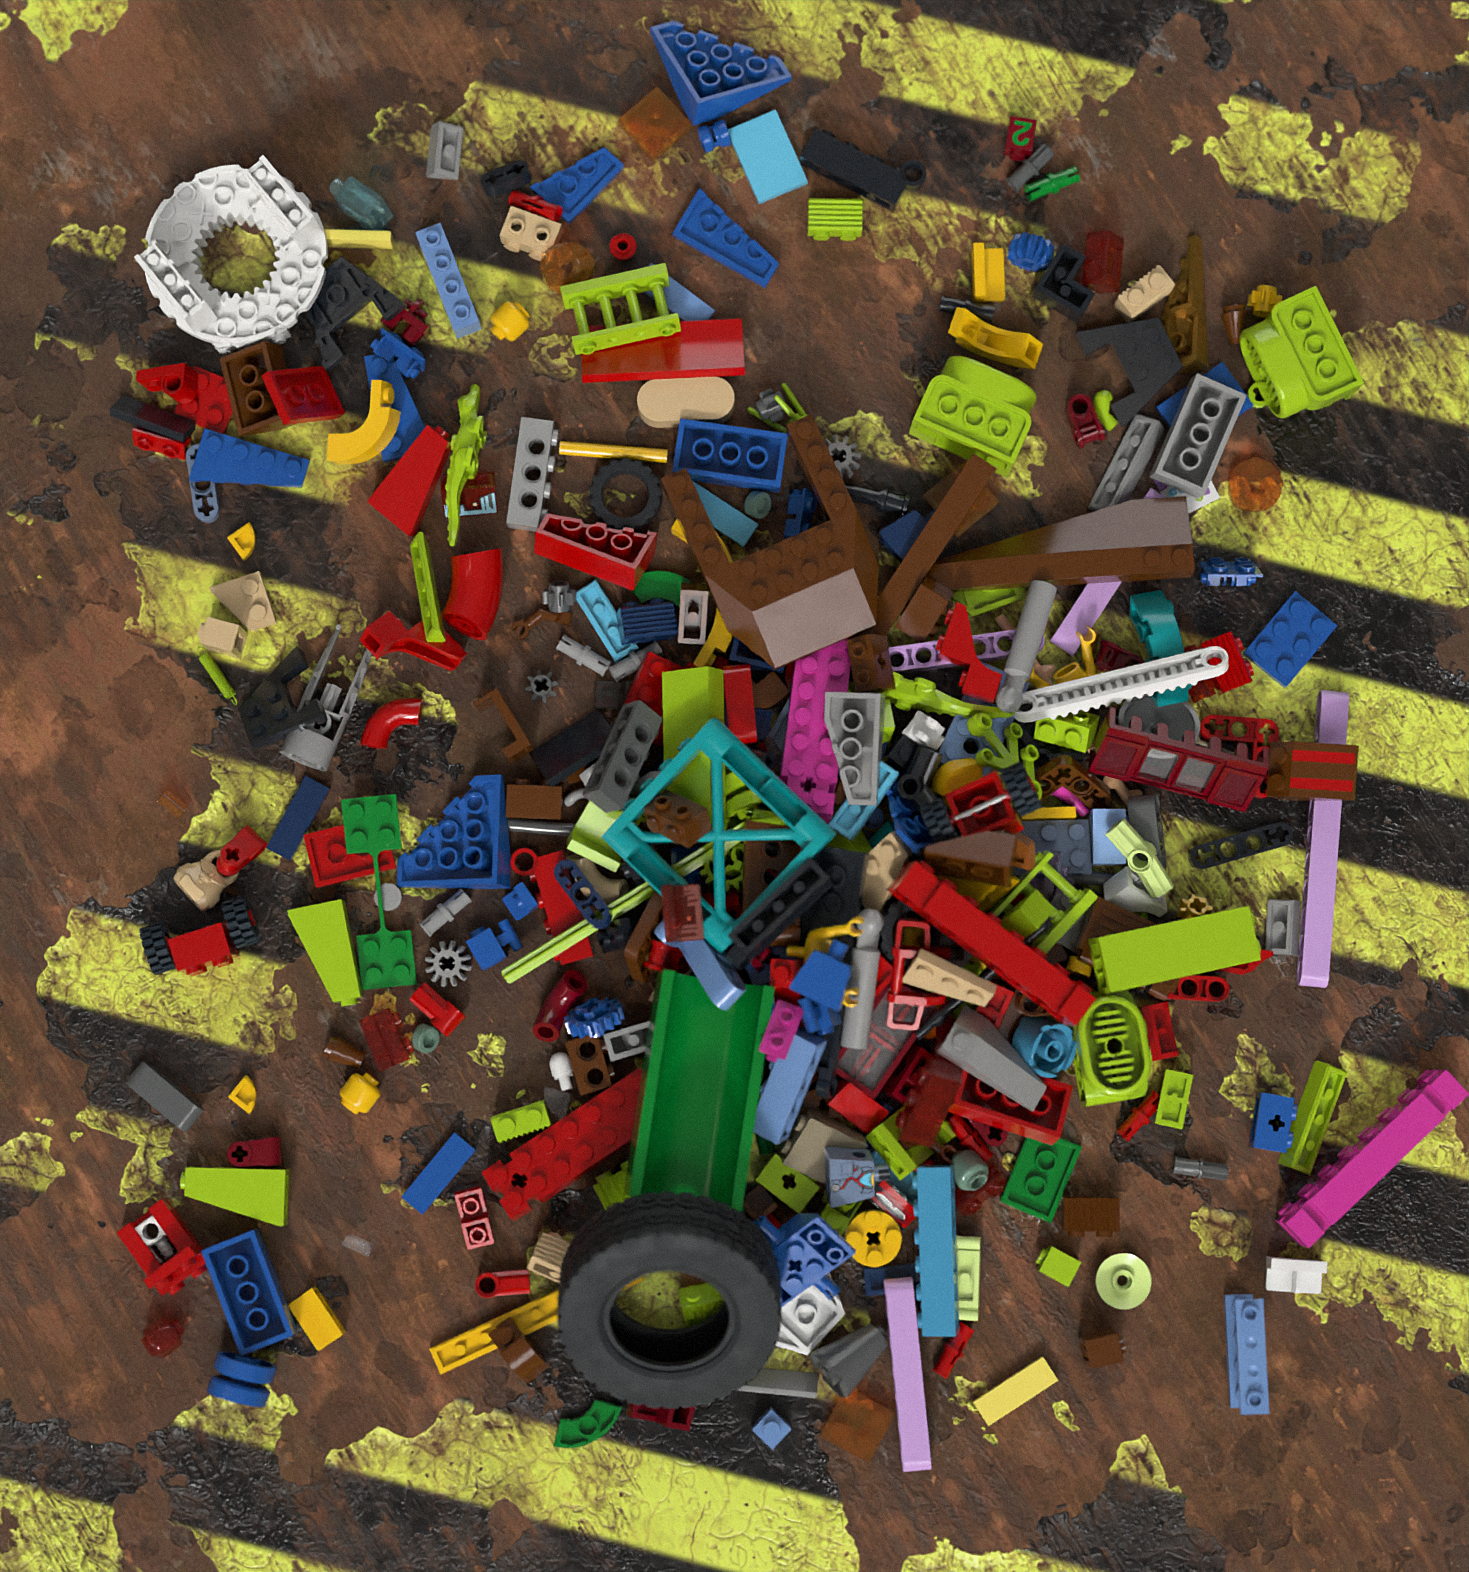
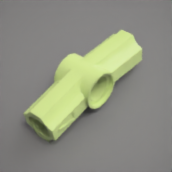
M1125 818L1116 822L1105 833L1109 840L1126 857L1130 869L1137 872L1152 898H1158L1173 888L1174 884L1156 856L1155 846L1145 841ZM1143 853L1147 856L1148 860L1142 861L1136 854Z

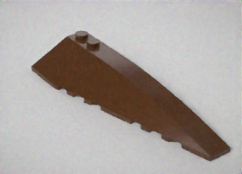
M1186 496L1125 501L936 560L927 575L954 592L1027 588L1033 580L1059 586L1192 577L1195 567Z

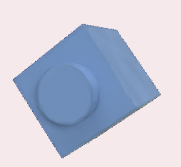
M770 1406L752 1425V1431L773 1449L791 1431V1425Z

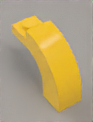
M956 308L948 333L956 338L955 343L982 357L1020 368L1035 369L1043 344L1029 333L1012 332L994 327L979 319L966 308Z
M371 380L370 410L366 421L359 429L351 433H328L327 461L346 465L358 464L374 458L387 447L396 433L401 411L391 408L395 397L392 388L393 384L383 380Z

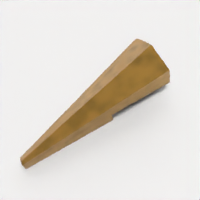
M1197 235L1190 236L1187 239L1189 247L1186 257L1180 260L1179 267L1181 272L1178 281L1174 282L1175 286L1169 294L1161 319L1184 366L1178 373L1183 374L1209 367L1202 239Z

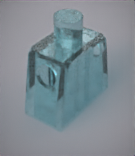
M348 177L345 182L336 178L330 184L329 191L335 195L334 198L341 209L366 229L382 231L393 217L382 196L355 178Z

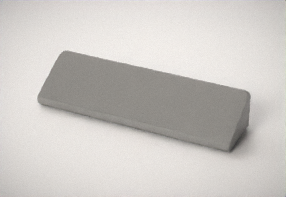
M1140 414L1134 416L1088 506L1090 510L1097 511L1129 501L1164 432V427L1158 420Z
M763 1368L760 1369L759 1373L751 1381L747 1380V1384L737 1391L816 1398L818 1393V1375L816 1373Z

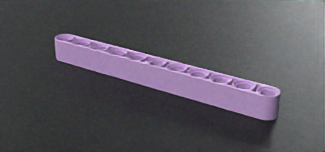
M1319 691L1314 743L1346 744L1349 710L1348 692ZM1309 801L1297 963V985L1326 988L1329 981L1342 801Z

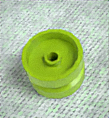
M733 772L725 775L726 823L728 830L746 820L748 817L745 816L753 815V812H744L745 816H743V811H754V809L772 811Z

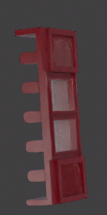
M1110 707L1090 748L1088 772L1126 782L1130 780L1204 799L1207 803L1246 812L1269 769V748L1263 747L1257 760L1248 759V747L1243 743H1239L1234 750V755L1221 752V739L1216 736L1211 737L1208 748L1195 745V733L1189 729L1184 731L1181 741L1168 738V725L1165 723L1158 724L1155 735L1141 731L1142 719L1139 716H1132L1128 728L1116 725V708Z

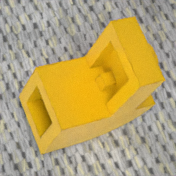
M964 758L949 761L938 769L934 775L931 788L936 793L942 795L940 798L945 802L951 815L953 813L945 794L983 777V767L973 758Z

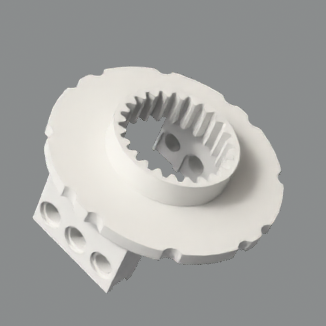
M264 155L249 169H243L239 165L219 166L196 174L191 182L179 184L174 189L173 196L169 199H164L153 215L145 237L148 242L147 250L140 255L134 256L135 260L145 271L146 280L152 295L160 299L159 306L168 318H175L178 327L183 331L206 342L220 344L227 341L232 346H241L263 342L275 337L280 329L292 327L298 321V315L301 312L310 309L322 288L326 276L323 263L328 258V245L319 215L311 210L312 204L303 192H296L293 183L281 176ZM233 221H237L239 226H242L244 221H246L250 227L256 224L259 230L264 229L266 234L273 240L277 250L275 256L278 261L273 264L277 271L269 273L272 280H264L263 289L255 287V294L253 295L246 291L243 298H240L238 293H235L232 298L227 292L221 295L218 289H213L203 277L204 273L200 269L202 262L199 257L204 256L200 248L208 246L205 239H213V231H223L224 224L229 228L232 227Z

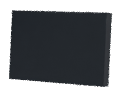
M596 709L529 754L549 785L553 787L599 757L612 729L599 710Z

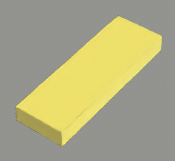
M324 229L328 248L394 249V239L390 231Z
M1041 1356L975 1399L973 1403L987 1425L990 1426L1057 1382L1058 1379L1044 1357Z

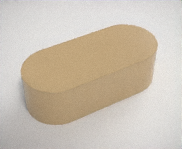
M720 377L656 379L646 382L640 388L637 395V405L641 419L649 426L656 428L679 427L680 418L722 424L733 413L735 396L731 385Z

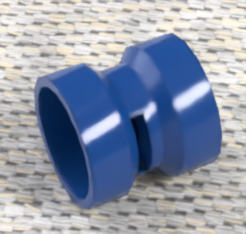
M723 119L716 121L714 125L709 127L706 125L697 127L705 153L713 151L718 146L724 148L731 145L729 133Z

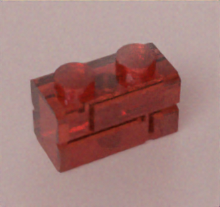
M1112 231L1087 233L1086 258L1084 260L1082 280L1084 287L1099 294L1119 292L1123 258L1122 251L1124 247V239L1117 236Z
M387 1008L359 1020L379 1072L412 1060L410 1053L415 1052L410 1038L403 1037L400 1028L404 1026V1023L398 1011L393 1012L392 1008Z

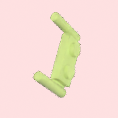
M956 1236L959 1320L978 1321L981 1237Z

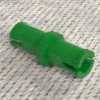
M1071 166L1055 174L1048 173L1045 175V178L1025 185V193L1036 190L1027 195L1029 201H1034L1049 193L1054 195L1059 193V189L1080 182L1079 174L1068 177L1077 172V168Z

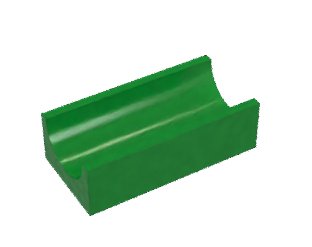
M665 969L657 972L623 1195L631 1197L637 1195L641 1197L642 1194L656 1192V1194H661V1191H675L678 1194L680 1192L694 1193V1196H699L700 1194L711 1197L715 1202L719 1200L728 1204L730 1209L735 1208L742 1213L765 1053L758 1050L770 1022L775 987L745 984L746 991L728 1010H722L712 1002L697 977Z

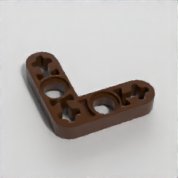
M1059 755L1034 772L1036 781L1047 780L1050 782L1046 786H1041L1042 797L1040 801L1063 786L1091 809H1108L1112 804L1110 788L1069 755ZM1079 780L1088 781V784L1085 786H1077L1074 783Z
M656 891L653 893L633 931L624 953L632 978L644 984L648 983L654 972V969L643 966L644 961H648L650 955L651 940L655 936L654 928L663 920L670 907V904Z

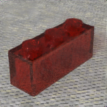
M928 1058L925 1066L919 1068L916 1076V1085L914 1089L908 1091L904 1111H899L896 1118V1127L899 1129L900 1140L929 1148L932 1147L962 1084L959 1066Z

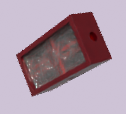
M891 982L874 999L868 1049H854L841 1046L839 1051L836 1074L855 1085L872 1099H875L917 1038L913 1033L914 1030L895 1029L887 1026L889 1007L887 992L891 989ZM902 983V991L914 992ZM894 1003L893 1019L895 1021L913 1022L918 1005ZM924 1006L919 1026L929 1018L928 1014L937 1008L936 1006Z

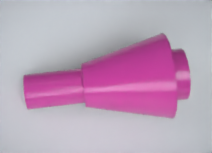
M1063 786L1052 793L1053 796L1067 805L1076 807V812L1081 817H1084L1090 811L1081 800Z

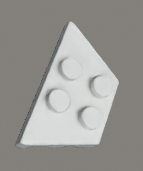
M812 1285L781 1307V1328L776 1346L808 1355L845 1315L838 1294L835 1297L833 1296V1299L828 1300L821 1291Z

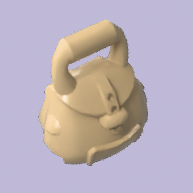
M221 850L210 852L199 862L185 863V865L177 869V873L174 876L175 883L200 911L214 908L220 900L223 889L233 883L239 875L238 872L234 876L224 877L219 873L216 866L212 864L213 859L220 856Z

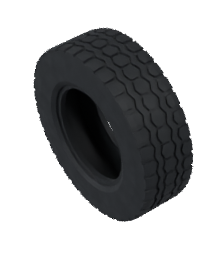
M661 1191V1194L651 1192L642 1194L641 1197L636 1195L626 1198L622 1203L618 1201L608 1206L606 1211L601 1210L592 1217L591 1221L588 1220L580 1228L579 1233L577 1232L570 1242L563 1258L559 1277L557 1323L562 1345L568 1358L571 1359V1363L578 1372L581 1371L583 1377L590 1383L594 1382L595 1387L603 1392H610L611 1396L622 1401L626 1399L628 1403L639 1406L645 1404V1407L652 1408L662 1406L664 1409H678V1406H683V1408L694 1407L699 1403L703 1405L714 1402L716 1398H724L732 1394L733 1390L737 1391L745 1386L747 1380L751 1381L759 1373L760 1369H763L769 1361L778 1341L781 1328V1286L778 1263L772 1247L762 1231L758 1230V1227L749 1218L746 1219L743 1213L735 1208L730 1209L728 1204L719 1200L715 1202L711 1197L700 1194L699 1196H694V1193L680 1192L678 1194L675 1191ZM673 1271L691 1274L707 1281L719 1291L724 1298V1302L712 1316L698 1324L679 1329H661L647 1326L628 1316L619 1307L615 1298L626 1285L642 1276L657 1272Z

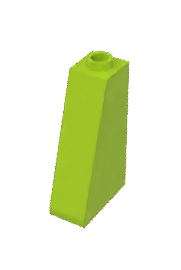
M339 899L287 910L288 916L332 1001L335 1003L341 1002V1007L358 1004L357 998L364 996L345 900Z
M186 1167L185 1173L181 1174L180 1187L185 1189L184 1196L276 1226L288 1225L290 1169Z

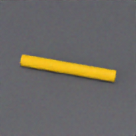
M560 441L559 454L611 459L627 458L637 461L667 463L668 449Z

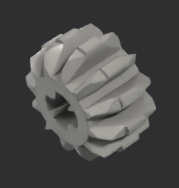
M834 435L833 443L826 438L824 442L832 459L834 454L837 456L843 455L842 463L838 460L834 462L842 480L843 473L848 478H851L853 476L851 469H859L860 465L856 460L861 458V453L853 452L857 448L856 443L847 446L849 437L845 436L843 442H839L838 435Z
M441 941L439 942L440 952L434 947L430 948V951L436 956L435 958H425L426 962L433 963V966L427 967L425 970L426 973L436 971L431 981L436 982L442 976V987H446L448 978H450L452 986L455 987L458 985L456 976L463 981L467 979L461 971L462 969L471 971V966L463 965V962L471 960V956H460L466 949L463 945L454 952L456 947L455 941L450 942L448 950L445 942ZM453 957L455 962H452L455 967L452 970L448 968L443 970L442 966L445 965L442 963L443 959L447 958L450 960Z

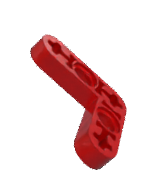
M1208 715L1200 721L1199 733L1204 739L1210 740L1211 737L1216 736L1224 742L1251 744L1250 760L1256 761L1257 754L1262 751L1263 747L1269 748L1270 755V747H1257V743L1262 744L1264 741V735L1259 733V730L1264 728L1265 725H1268V730L1272 731V734L1267 736L1266 745L1270 744V742L1279 741V728L1274 721L1269 719ZM1210 720L1213 721L1215 726H1224V721L1228 722L1225 728L1226 736H1222L1224 730H1215L1213 735H1211L1204 726L1209 724ZM1240 722L1245 726L1246 732L1243 737L1233 735L1231 732L1233 723ZM1265 774L1264 784H1267L1268 774ZM1258 788L1254 797L1259 799L1268 797L1266 796L1267 789L1260 793V788Z

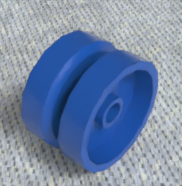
M226 1351L217 1352L214 1367L222 1374L210 1377L207 1392L230 1402L254 1407H266L270 1391L262 1384L274 1381L277 1366L249 1355L241 1356L238 1353Z

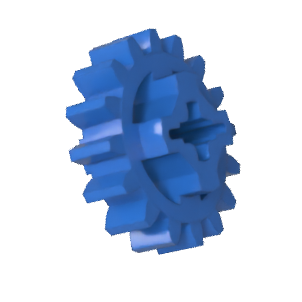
M606 997L600 1001L599 998H591L585 1001L583 1005L575 1006V1010L568 1011V1016L564 1017V1023L568 1034H571L572 1037L579 1035L580 1038H584L586 1035H590V1038H596L607 1030H613L614 1025H620L622 1023L621 1020L625 1019L621 1001L618 1002L616 998L609 1000V997Z

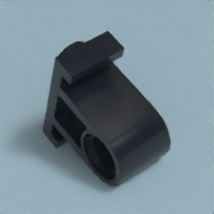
M642 915L612 921L607 927L598 929L597 941L603 950V954L625 949ZM655 934L653 939L659 940V938Z

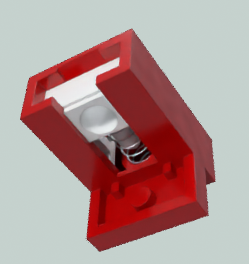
M163 1198L148 1208L149 1211L136 1221L128 1223L116 1233L147 1275L143 1281L148 1288L155 1287L161 1296L167 1293L173 1296L185 1287L183 1281L191 1275L196 1279L206 1272L208 1268L201 1252L204 1250L169 1200ZM150 1223L157 1225L159 1229V1234L155 1239L147 1234V1227ZM166 1235L173 1243L175 1248L178 1250V1252L173 1253L174 1249L170 1246L171 1243L167 1242L168 1239H165ZM153 1245H156L158 1247L157 1250H160L161 1254H163V1256H166L164 1259L168 1258L173 1254L175 1255L166 1262H164V1260L158 1254Z

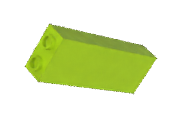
M709 666L662 672L665 762L668 758L673 760L679 753L677 750L679 745L688 737L692 739L712 718L717 717L724 724L723 670ZM701 751L666 789L706 807L711 830H713L711 759ZM722 762L724 830H727L725 764Z
M1239 907L1088 939L1099 994L1112 993L1261 960V946L1255 935V918L1250 911V907Z

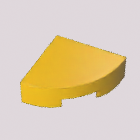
M248 522L227 537L243 560L250 556L256 541L253 526Z
M245 1075L228 1097L248 1114H251L255 1108L257 1092L253 1081Z

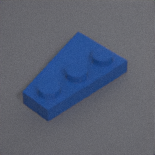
M604 147L577 161L575 165L562 172L558 171L552 174V177L541 183L537 182L531 185L530 189L536 195L541 196L544 201L562 206L563 213L561 218L570 225L624 169V164Z

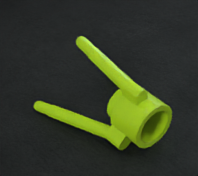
M782 383L783 390L798 412L795 414L778 395L774 397L791 418L786 423L787 425L807 415L787 384ZM751 407L747 408L749 413L762 420L758 411ZM769 418L763 421L781 433L787 434V429L777 422L772 424Z

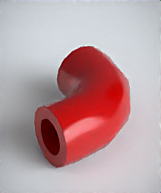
M399 698L380 706L367 720L360 745L387 749L390 735L397 727L420 724L423 699Z

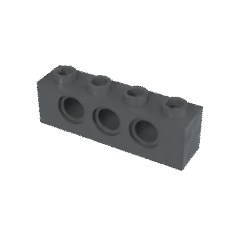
M640 700L623 705L582 795L605 813L623 809L625 803L629 800V793L633 785L639 779V771L642 764L649 756L651 744L659 734V727L663 718Z

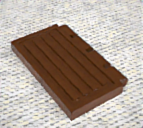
M1098 897L1090 907L1075 948L1079 950L1077 960L1094 968L1088 939L1157 924ZM1180 978L1149 984L1146 993L1165 1001L1169 993H1175ZM1146 985L1135 988H1138L1143 991Z

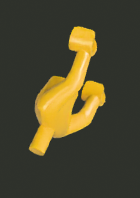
M1086 625L1088 633L1084 637L1076 631V636L1081 641L1084 670L1077 662L1068 664L1053 675L1055 685L1097 675L1091 649V643L1095 640L1096 634L1089 625ZM1033 668L1031 677L1027 680L1037 689L1051 686L1040 678Z
M856 916L848 924L818 928L810 931L805 947L788 945L787 956L804 958L805 964L814 950L827 954L833 941L829 938L845 934L852 936L861 935L864 931L855 929L853 923H863L864 918ZM851 987L846 991L844 1005L854 1007L859 1003L857 1000H851L848 995L858 994L860 992L858 988Z

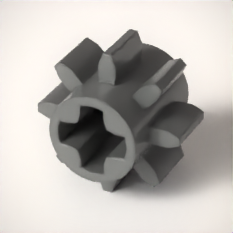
M771 388L759 393L760 400L756 401L755 405L761 419L764 421L769 418L773 424L784 419L782 414L784 410L774 397L778 395L783 401L784 398L780 391L773 394Z
M551 581L549 582V587H545V591H542V603L549 604V610L552 612H567L570 610V605L573 606L574 602H576V589H570L569 582Z
M539 669L537 671L538 676L535 678L527 677L531 682V686L526 687L525 691L534 692L531 699L533 702L541 698L544 704H547V698L550 695L554 698L557 697L553 688L558 687L559 682H551L552 672L545 676L542 675ZM546 681L548 690H541L538 693L536 684L538 682L543 684Z

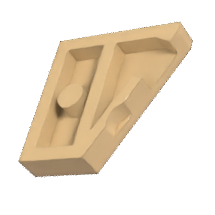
M260 571L209 587L210 591L251 632L277 624Z

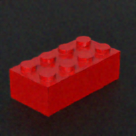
M958 1067L947 1112L1053 1145L1061 1137L1073 1086L1036 1074L1047 1088L1032 1112Z

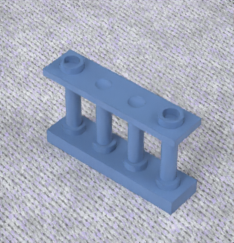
M1253 1294L1223 1295L1229 1407L1240 1408L1241 1415L1269 1414L1263 1299H1253Z

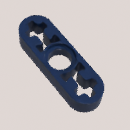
M560 861L554 868V876L593 928L603 929L607 927L612 920V912L573 861ZM566 868L571 871L572 876L577 881L573 885L564 876L563 870ZM586 887L590 889V896L587 900L578 901L576 899V892L580 888ZM593 904L600 912H603L602 916L604 918L600 921L595 918V914L589 908Z

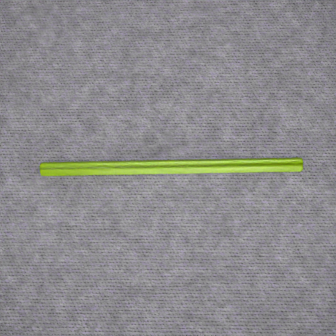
M746 820L742 821L741 823L737 824L729 830L744 829V824ZM713 841L698 848L671 865V867L682 878L713 859ZM724 841V852L741 841ZM645 881L609 903L607 906L612 912L611 921L652 897L655 890ZM596 911L594 913L595 918L599 921L604 918L602 916L603 912ZM583 919L505 967L501 973L507 983H512L598 929L593 928L586 919Z

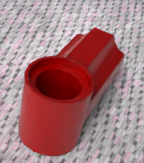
M426 982L409 999L421 1012L430 1018V1022L446 1037L466 1018L454 1004L442 998Z
M529 1270L482 1272L475 1282L476 1292L483 1298L530 1294ZM485 1277H490L495 1281L496 1287L491 1292H485L480 1286V1281Z

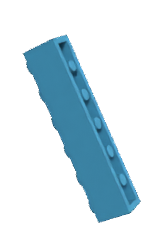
M954 1164L920 1165L917 1167V1172H913V1188L918 1189V1200H914L913 1210L914 1216L919 1219V1228H915L914 1239L915 1244L919 1245L920 1256H916L915 1268L916 1273H920L921 1284L916 1286L917 1301H921V1312L917 1314L918 1329H922V1336L956 1337L959 1333Z

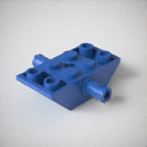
M798 1213L778 1229L764 1215H760L759 1219L756 1218L753 1223L758 1227V1230L762 1231L768 1243H770L778 1263L781 1307L812 1285L821 1291L828 1300L833 1299V1296L835 1297L839 1293L840 1285L835 1283L827 1274L854 1255L856 1250L818 1214Z

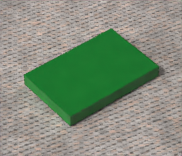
M1025 1137L999 1202L1052 1223L1082 1146L1061 1137L1053 1145Z

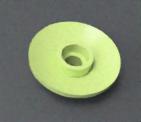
M1114 1254L1105 1259L1098 1268L1096 1274L1097 1291L1103 1301L1114 1308H1134L1140 1305L1150 1292V1271L1141 1259L1132 1254ZM1121 1275L1127 1278V1282L1123 1286L1117 1283V1279Z

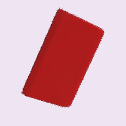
M842 1080L837 1085L834 1097L832 1099L829 1098L826 1103L866 1134L872 1132L889 1113L888 1110L855 1085Z

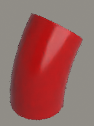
M501 548L451 557V587L441 616L452 628L476 640L487 639L499 610L503 589V557Z

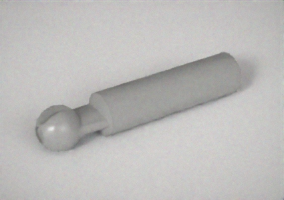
M1033 580L1030 583L1004 668L1006 673L1002 688L996 694V703L1003 712H1015L1022 705V691L1025 681L1031 677L1057 588L1050 583Z
M871 908L862 910L858 915L864 918V922L857 923V928L864 932L858 936L857 946L853 948L851 960L853 969L848 989L856 987L860 992L855 995H848L851 1000H857L859 1003L854 1007H847L845 1005L840 1043L841 1046L854 1049H868L880 951L877 949L879 932L884 925L881 913Z

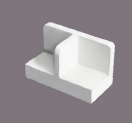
M1266 1256L1265 1289L1298 1294H1320L1322 1273H1327V1262L1322 1260Z

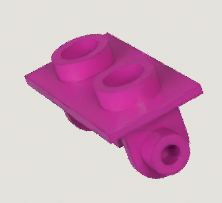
M780 1000L777 1001L758 1050L766 1053L768 1060L777 1062L778 1058L786 1059L803 1016L802 1008Z

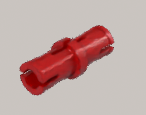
M513 190L509 196L510 206L554 222H558L562 217V206L544 201L541 196H530L518 190ZM529 203H531V204H533V205H536V206H538V207H541V208H543V209L534 207V206L530 205Z
M1152 1090L1137 1108L1133 1107L1131 1109L1132 1114L1115 1131L1122 1135L1121 1137L1129 1142L1144 1124L1148 1125L1150 1122L1149 1118L1158 1110L1160 1095Z
M953 1114L947 1119L952 1127V1131L960 1140L959 1144L962 1147L976 1151L984 1162L992 1157L994 1153L979 1138V1132L976 1129L973 1130L962 1116Z
M959 1321V1333L956 1337H951L948 1343H944V1350L932 1370L948 1379L959 1357H963V1350L975 1330Z

